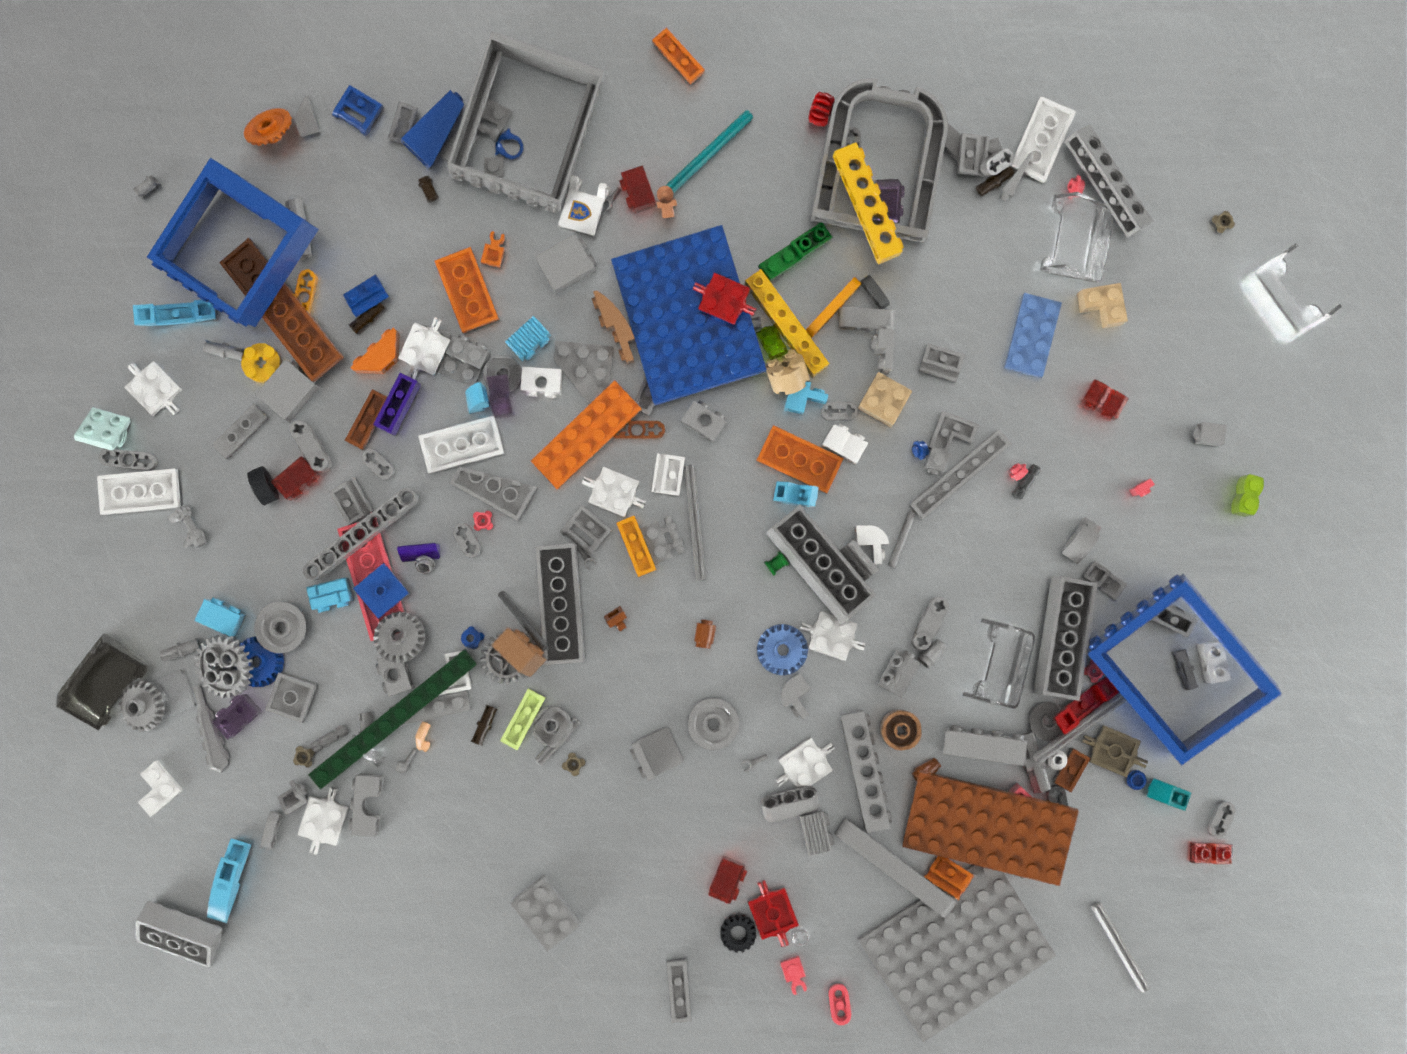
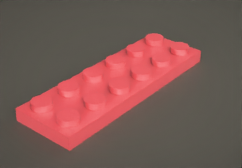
M374 518L372 523L373 526L376 528L379 525L377 522V518ZM358 523L338 528L339 537ZM360 529L357 532V537L359 540L365 537V531L363 529ZM381 532L346 559L354 587L383 563L392 571ZM347 541L342 543L344 552L349 549ZM357 594L370 641H374L375 628L384 616L399 611L404 612L402 602L400 601L378 619Z

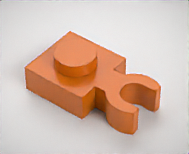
M492 231L490 233L491 245L485 243L481 264L501 268L505 249L500 247V245L505 242V235L501 234V238L495 240V232Z

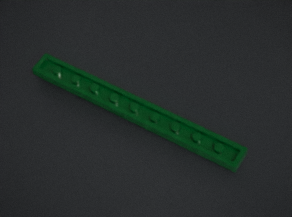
M464 649L308 774L320 790L474 668L477 665L476 661Z

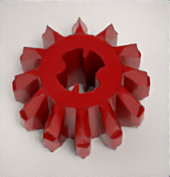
M818 92L815 95L809 111V122L823 127L828 124L835 103L834 96L826 92Z

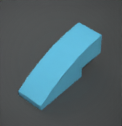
M481 382L473 384L465 391L469 414L483 412L485 408L490 407L486 387Z

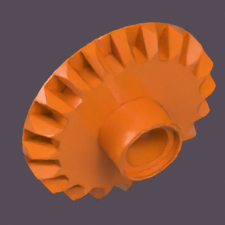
M275 108L264 111L255 116L246 125L244 137L252 145L257 144L261 146L262 144L276 143L285 135V131L290 129L289 126L292 124V118L285 109Z

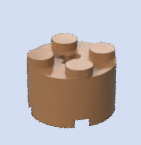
M896 709L890 711L883 717L880 723L879 731L883 741L895 750L904 751L912 749L921 739L922 729L919 719L906 710ZM904 725V733L897 734V727H902Z

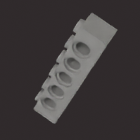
M1090 124L1077 130L1064 141L1127 238L1153 222V219Z
M863 710L841 714L840 720L866 833L890 829L889 823L892 822L890 811H886L885 807L888 799L886 792H882L881 784L884 781L882 773L878 772L876 764H879L877 752L874 753L872 745H875L873 733H869L868 726L871 725L869 714H865ZM862 727L863 734L860 737H855L853 735L854 728ZM865 746L867 748L865 756H858L857 750L859 747ZM864 766H871L872 771L868 776L862 775L861 771ZM869 785L876 787L873 795L866 794V788ZM873 805L880 806L878 814L870 813V808Z

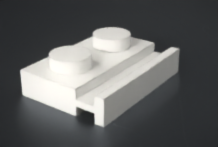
M657 453L651 492L680 496L685 457Z

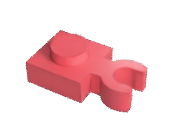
M799 956L781 961L780 964L786 982H793L791 985L793 994H797L795 988L798 985L803 987L804 992L807 991L805 982L800 979L805 977V973Z

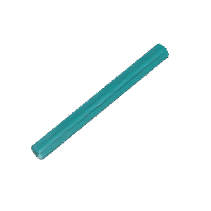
M745 110L665 186L670 187L673 193L678 190L753 119V115L748 110Z

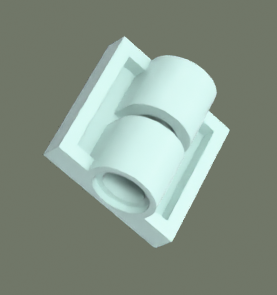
M92 407L74 434L75 440L113 451L115 447H122L125 443L127 428L131 423L130 418Z

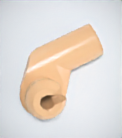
M423 721L415 735L416 747L419 751L427 752L430 748V742L425 741V737L431 725Z

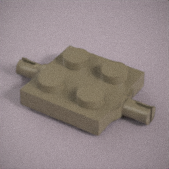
M1102 725L1096 739L1086 734L1083 736V738L1090 741L1082 739V742L1092 746L1090 763L1126 778L1134 764L1146 768L1147 765L1140 763V761L1148 764V760L1137 757L1141 741L1104 725Z

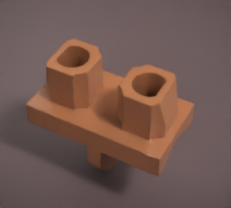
M661 186L657 191L659 201H656L657 208H661L663 218L674 217L673 206H677L676 199L673 198V190L668 186Z

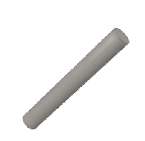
M908 511L888 566L893 568L897 565L916 513Z

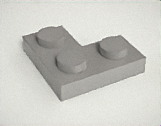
M942 411L928 448L934 447L948 452L953 437L971 444L979 425Z

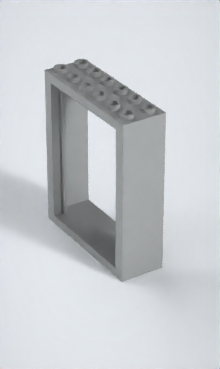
M491 31L447 164L449 175H452L451 177L457 181H463V179L470 181L471 185L478 188L482 186L487 187L489 191L500 194V192L508 194V197L513 200H519V198L526 200V203L531 206H543L545 210L556 213V211L561 212L570 179L573 175L603 83L604 70ZM501 56L587 85L551 195L466 166Z

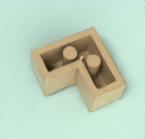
M1121 283L1082 289L1077 293L1080 313L1099 310L1102 328L1121 326L1128 321Z

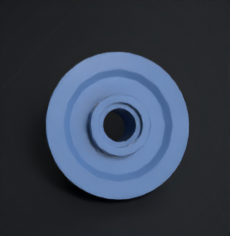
M786 624L774 625L768 628L758 641L757 655L759 661L766 670L773 674H792L798 671L807 659V641L804 635L793 626ZM781 644H785L788 647L787 654L783 656L779 655L777 651Z

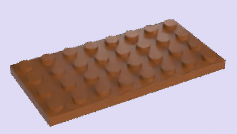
M920 770L902 847L1060 886L1079 810L1078 808Z

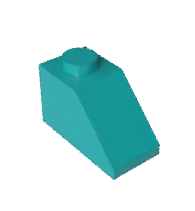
M1153 778L1148 787L1147 797L1186 811L1192 793Z

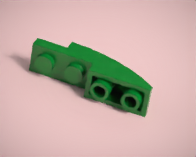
M820 222L791 241L788 246L760 263L758 268L762 269L769 281H772L805 260L830 241L833 236L825 225Z

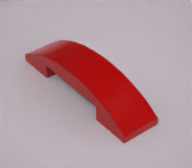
M1105 676L1083 691L1080 695V701H1070L1053 719L1065 735L1079 725L1083 718L1102 703L1109 701L1119 691Z

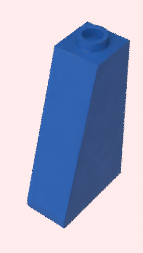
M451 90L401 138V143L428 170L432 168L464 107L463 98L457 92L453 93Z

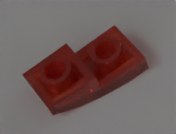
M1190 842V862L1212 863L1216 865L1232 864L1233 844Z

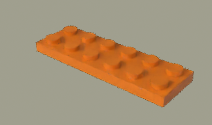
M614 380L543 448L531 462L556 489H559L632 420L642 408Z

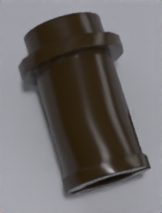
M424 176L418 180V186L422 188L427 202H433L439 198L432 184L433 180L429 176Z

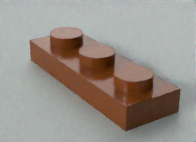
M373 389L371 390L344 441L364 450L376 428L373 424L387 396Z

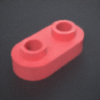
M833 984L828 991L831 1017L837 1025H846L851 1020L849 993L843 984ZM837 990L842 992L840 996L834 995ZM838 1011H844V1015L838 1016Z

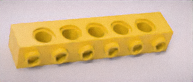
M856 142L834 151L833 159L878 264L900 256L904 247L901 239L897 238L894 232L896 227L893 220L888 218L887 205L880 199L879 186L877 183L874 184L871 178L873 173L870 166H866L864 151L862 147H858ZM854 163L859 167V169L852 170L850 169L849 164ZM857 182H864L866 184V188H859L857 186ZM866 199L872 200L873 203H874V206H872V207L867 206V205L865 204L864 200H866ZM878 217L882 224H874L872 218ZM880 236H887L889 238V242L883 243L880 240Z
M762 269L747 278L745 286L751 289V295L790 349L803 356L811 378L825 370L830 363Z

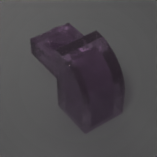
M508 375L487 377L490 393L489 399L494 417L497 419L515 416Z

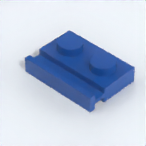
M376 274L343 294L355 317L389 297Z

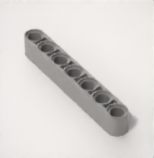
M408 488L397 492L306 563L303 567V575L310 580L323 578L414 507L418 502L417 493ZM406 493L412 494V500L409 503L404 502V495ZM391 505H395L397 509L394 515H389L388 508ZM379 517L381 523L375 528L372 523L373 519ZM360 529H363L365 531V537L359 540L357 537V532ZM347 541L349 549L343 552L341 549L342 543ZM331 553L334 560L331 564H328L326 556ZM316 566L318 573L313 577L310 569Z
M845 818L834 833L835 836L946 919L957 904L955 900Z

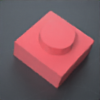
M1150 478L1139 483L1129 491L1133 497L1138 495L1143 497L1151 492L1149 488L1155 484Z

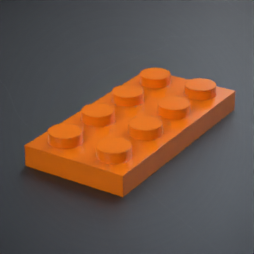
M471 247L435 260L436 267L463 334L499 320Z
M773 425L756 461L806 485L819 487V491L827 494L844 458Z

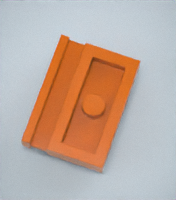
M941 856L936 858L929 872L924 876L932 884L957 900L960 899L961 894L964 893L974 877L973 874L961 866Z

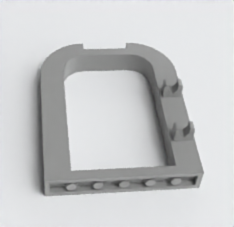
M878 79L855 81L840 92L831 111L810 220L864 231L857 216L833 212L840 176L833 159L834 151L845 147L852 110L858 103L877 101L907 107L918 111L923 116L926 123V132L908 227L895 224L896 230L894 232L897 238L924 243L928 238L948 132L946 111L941 102L932 93L916 87L914 93L910 94L907 90L895 91L891 90L888 86L877 87ZM872 220L876 225L882 224L881 221Z

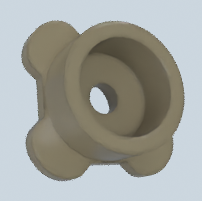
M1224 211L1221 215H1215L1212 218L1218 233H1223L1226 229H1232L1235 226L1233 217L1228 211Z
M298 746L295 749L296 753L293 763L295 765H304L306 768L311 767L313 764L312 756L315 755V752L312 748L304 749L302 746Z
M569 753L567 761L562 764V768L573 776L579 775L580 768L585 765V760L578 758L575 753Z

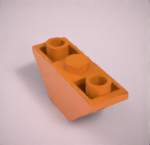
M395 328L386 330L377 343H372L363 356L360 355L353 361V365L350 368L356 373L385 374L399 361L400 333Z

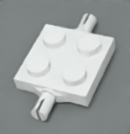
M434 317L430 327H424L416 322L413 324L398 357L412 366L409 377L416 379L419 370L435 375L451 341L437 331L442 320Z
M154 361L142 370L135 363H131L127 367L135 376L124 388L152 416L163 408H167L173 415L177 414L175 411L179 412L180 409L172 401L182 389Z
M603 467L596 481L586 476L582 481V484L592 487L589 504L625 518L632 504L643 509L646 501L636 497V490L639 485L638 480Z
M821 611L813 626L801 623L800 630L811 633L809 650L842 661H846L848 652L852 647L864 650L865 643L854 640L857 623L847 620L841 624L835 616Z
M809 737L778 759L784 768L785 774L778 778L776 782L780 787L789 780L797 788L813 785L833 771L827 762L826 755L835 750L834 746L830 742L821 749Z
M329 787L327 798L309 797L298 835L313 841L310 853L318 854L320 843L334 846L338 843L349 806L339 804L334 800L337 788Z

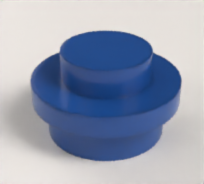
M915 441L912 447L913 455L920 460L925 459L929 455L927 444L924 441Z
M1133 770L1128 773L1126 782L1130 788L1140 790L1146 785L1147 778L1142 771Z

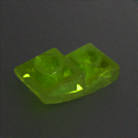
M774 325L763 327L761 331L756 332L770 361L788 353L787 347L781 340L780 334Z

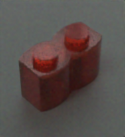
M1094 379L1080 402L1084 404L1083 407L1087 410H1096L1101 413L1100 416L1103 419L1111 421V419H1118L1129 398Z

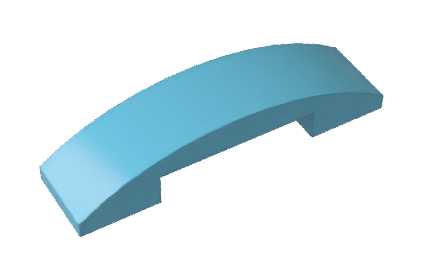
M203 300L166 305H133L134 324L136 326L196 323L216 319L215 308L212 307L213 304Z

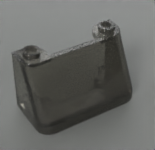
M104 633L58 692L56 707L99 730L102 725L106 726L110 721V709L119 699V696L122 695V690L133 679H141L148 670L146 668L147 664Z

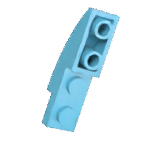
M230 839L224 858L221 857L209 898L207 918L227 923L240 887L238 881L252 844Z

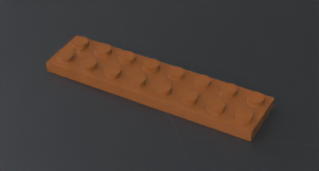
M247 238L219 263L246 296L268 263V260L252 239ZM284 282L262 318L312 382H316L344 357Z

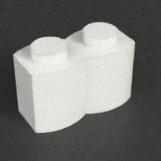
M840 423L838 425L834 424L821 446L856 465L868 444L865 442L866 438L858 433H855V435L849 433V429Z

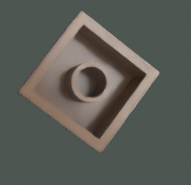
M507 628L492 644L519 673L529 677L547 660L543 656L544 652L537 645L529 642L531 639L518 629L512 630Z

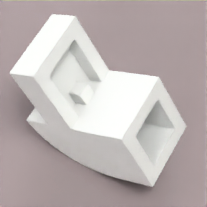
M855 526L856 543L859 546H871L872 562L875 565H881L882 560H885V550L881 549V545L889 544L886 534L876 526Z

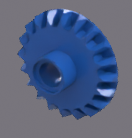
M256 636L247 638L240 643L239 647L245 645L243 651L244 653L249 652L247 659L252 660L251 663H248L249 666L254 668L249 671L253 675L252 678L248 679L251 682L249 686H268L276 680L278 673L283 670V653H273L266 650L258 642ZM255 657H258L260 659V665L258 667H255L253 664V659Z

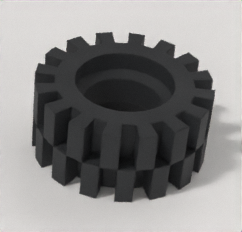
M735 914V916L730 915L721 925V941L729 951L733 950L734 953L741 951L742 953L746 949L749 950L751 945H754L756 929L749 917L747 918L743 914L742 916L739 914ZM742 926L746 931L744 939L734 940L730 935L732 928Z

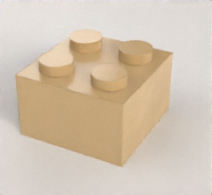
M878 372L860 402L858 410L891 428L911 395L912 390Z

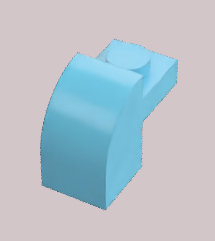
M806 382V386L802 390L787 396L784 410L803 415L807 400L826 404L829 394H825L824 390L818 388L810 390L811 382Z
M777 481L773 501L797 506L801 505L803 507H815L819 487Z

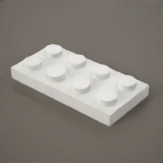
M1040 96L1010 167L1017 171L1028 154L1033 152V157L1023 174L1045 183L1076 111Z
M494 415L418 436L429 474L505 454Z
M178 469L97 476L100 515L174 509L181 506Z

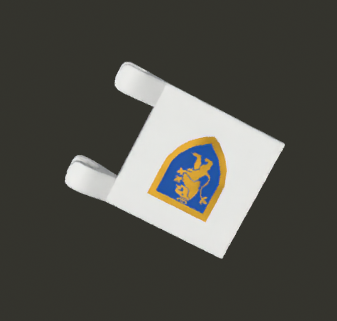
M573 175L570 179L569 191L558 226L594 236L610 187L600 183L597 196L578 191L582 180L578 176Z

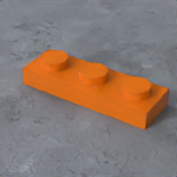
M667 28L652 39V43L690 85L705 72V69Z

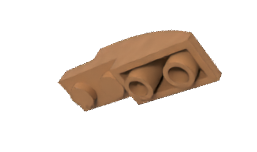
M597 290L593 291L595 297L591 299L595 309L599 308L601 316H598L601 327L606 326L607 331L615 329L612 334L615 343L619 342L622 349L618 350L621 360H626L627 365L635 363L629 344L635 342V338L626 319L606 296Z

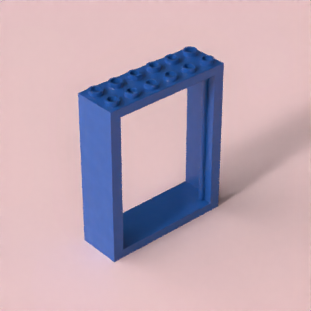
M1177 574L1168 581L1170 584L1166 587L1156 589L1150 599L1140 601L1136 605L1137 609L1133 612L1127 611L1120 617L1121 621L1117 624L1112 623L1104 629L1105 633L1101 636L1096 635L1091 638L1088 645V655L1182 766L1282 695L1273 678L1184 574L1180 576ZM1180 597L1185 600L1258 686L1252 693L1183 742H1181L1107 654L1108 651Z

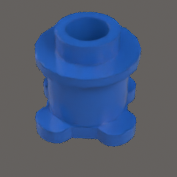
M473 626L468 627L461 635L462 644L473 650L477 649L480 641L485 638L484 633H479ZM470 635L474 636V640L472 642L469 640Z

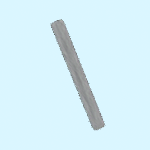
M1100 902L1092 905V910L1137 987L1142 993L1150 989L1148 981L1103 904Z

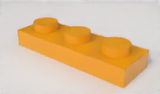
M635 516L617 522L616 524L638 577L655 571L656 567Z

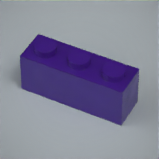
M399 373L373 425L396 436L422 384L407 375Z

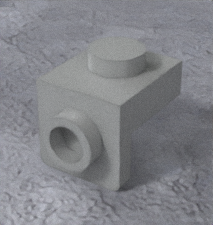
M294 780L289 782L291 789L277 797L286 815L308 802L305 794H307L306 789L301 783L298 785Z

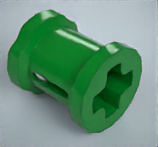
M780 551L777 552L775 557L764 562L773 576L784 566L788 567L790 565Z

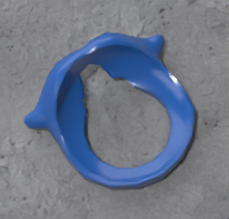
M508 128L507 131L499 136L495 144V155L500 154L509 160L517 159L521 156L524 149L522 140L512 134L510 128ZM506 139L516 140L520 145L519 152L516 155L508 154L500 141Z

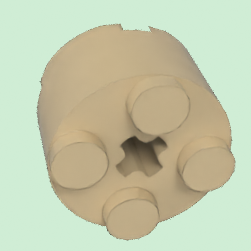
M789 349L784 354L776 357H770L766 361V372L772 390L776 394H780L779 392H785V395L796 393L806 386L807 380L808 382L810 380L803 356L796 353L793 349Z

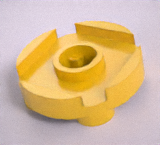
M257 343L247 347L241 360L244 374L259 383H265L282 364L280 354L273 347L265 343ZM260 358L266 361V364H263V368L257 365V361Z

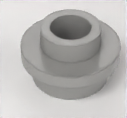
M419 556L415 561L416 569L420 573L427 574L434 569L435 562L428 556Z

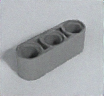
M841 307L839 310L838 328L876 331L878 326H890V329H895L896 311Z
M812 786L768 795L761 800L763 815L768 822H776L813 813L820 807L817 790Z

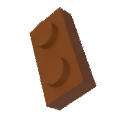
M1071 748L1067 755L1066 766L1058 771L1053 783L1072 793L1091 758Z

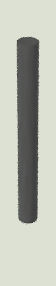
M501 591L498 594L499 598L540 649L545 651L548 648L547 643L505 591Z

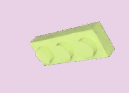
M528 688L500 741L518 750L546 697Z

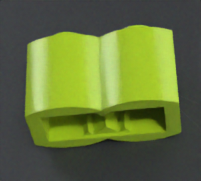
M1248 474L1238 479L1236 484L1237 495L1234 497L1231 505L1232 514L1243 517L1256 514L1259 508L1258 496L1262 493L1264 487L1263 477Z

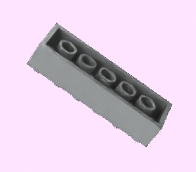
M801 505L797 506L766 532L767 536L841 624L849 620L876 596Z
M577 544L536 546L541 633L543 640L548 645V648L543 651V656L547 659L544 665L585 662Z
M1062 576L1051 577L1033 693L1080 701L1098 583Z

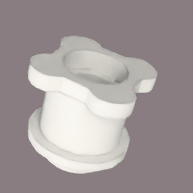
M1057 751L1045 760L1046 767L1050 766L1055 770L1063 769L1067 764L1066 754L1063 751ZM1056 757L1059 758V760H1058L1057 763H1055V758H1056Z

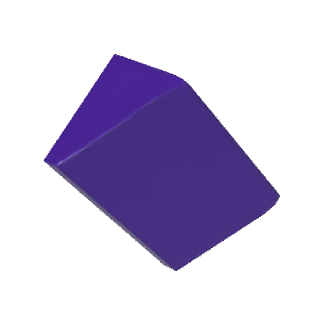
M438 543L397 547L402 562L416 561V558L422 555L432 559H439L441 557L440 545Z

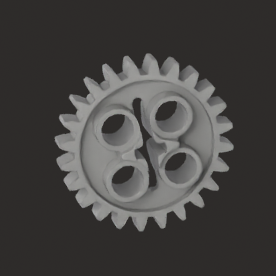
M218 634L202 642L201 647L197 648L199 654L195 655V658L199 661L194 663L195 666L199 667V670L195 671V673L201 675L198 680L204 681L202 687L208 686V693L214 691V696L220 695L222 699L237 696L242 691H245L247 689L246 686L251 684L248 679L253 677L249 671L254 669L248 664L252 662L251 659H247L249 652L244 653L243 651L245 645L239 647V640L233 641V636L227 637L226 634L221 636Z

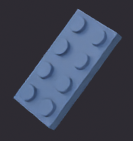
M1028 293L1023 294L1004 365L1005 369L1039 378L1043 377L1062 302Z

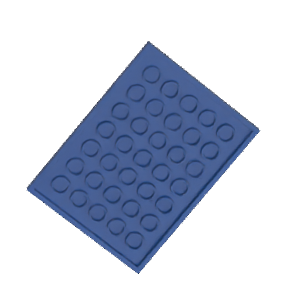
M722 225L611 259L654 405L766 372L767 369L750 314L742 312L738 316L735 325L698 309L703 294L693 290L695 282L707 286L713 274L717 273L740 283Z

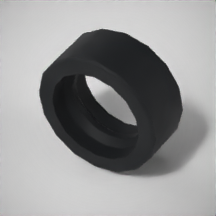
M261 466L247 473L251 489L262 505L265 506L279 499L276 485L265 467Z

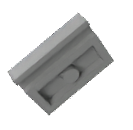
M960 134L958 174L985 176L981 172V163L988 157L990 136Z
M928 343L919 371L957 382L965 354Z
M354 477L329 491L347 525L354 524L374 511Z
M854 539L839 550L864 581L879 570Z

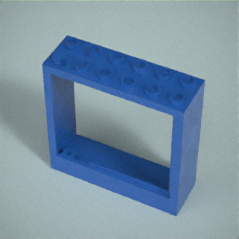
M210 157L147 255V258L153 261L152 266L160 271H165L168 277L181 282L184 288L197 293V297L213 304V308L229 315L228 318L232 321L239 322L245 327L248 325L256 327L319 229ZM219 190L262 219H269L287 231L238 309L217 297L215 291L173 263V260Z

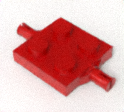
M717 273L713 274L707 286L697 282L693 286V290L703 294L698 309L735 325L738 316L742 312L752 316L756 312L757 308L746 304L751 289Z
M762 880V884L761 881L757 883L761 894L757 898L749 900L748 905L761 939L778 936L781 947H785L784 942L786 946L789 945L785 933L799 926L785 887L769 891L765 880Z

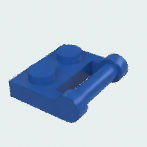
M349 85L334 108L332 116L337 119L341 118L359 129L360 133L366 136L383 109V105ZM345 107L366 118L365 122L362 123L344 112Z

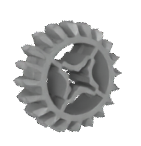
M496 633V638L498 639L501 634ZM493 637L489 638L492 644L496 641ZM484 643L488 650H481V653L486 654V657L480 658V661H486L487 663L481 666L482 669L489 668L485 673L486 676L493 673L492 681L499 677L498 684H502L505 679L506 685L510 684V678H512L514 683L518 682L517 676L520 679L525 678L518 671L513 674H506L510 663L505 664V659L500 657L502 655L499 652L493 651L494 647L492 644ZM491 657L499 660L500 672L493 666Z

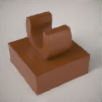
M621 606L604 616L610 628L615 625L619 631L627 628L623 622L627 617Z

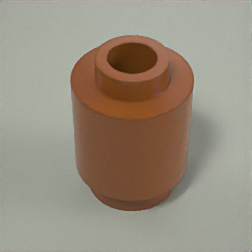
M701 619V623H697L694 639L696 647L711 649V644H714L716 625H712L713 621Z

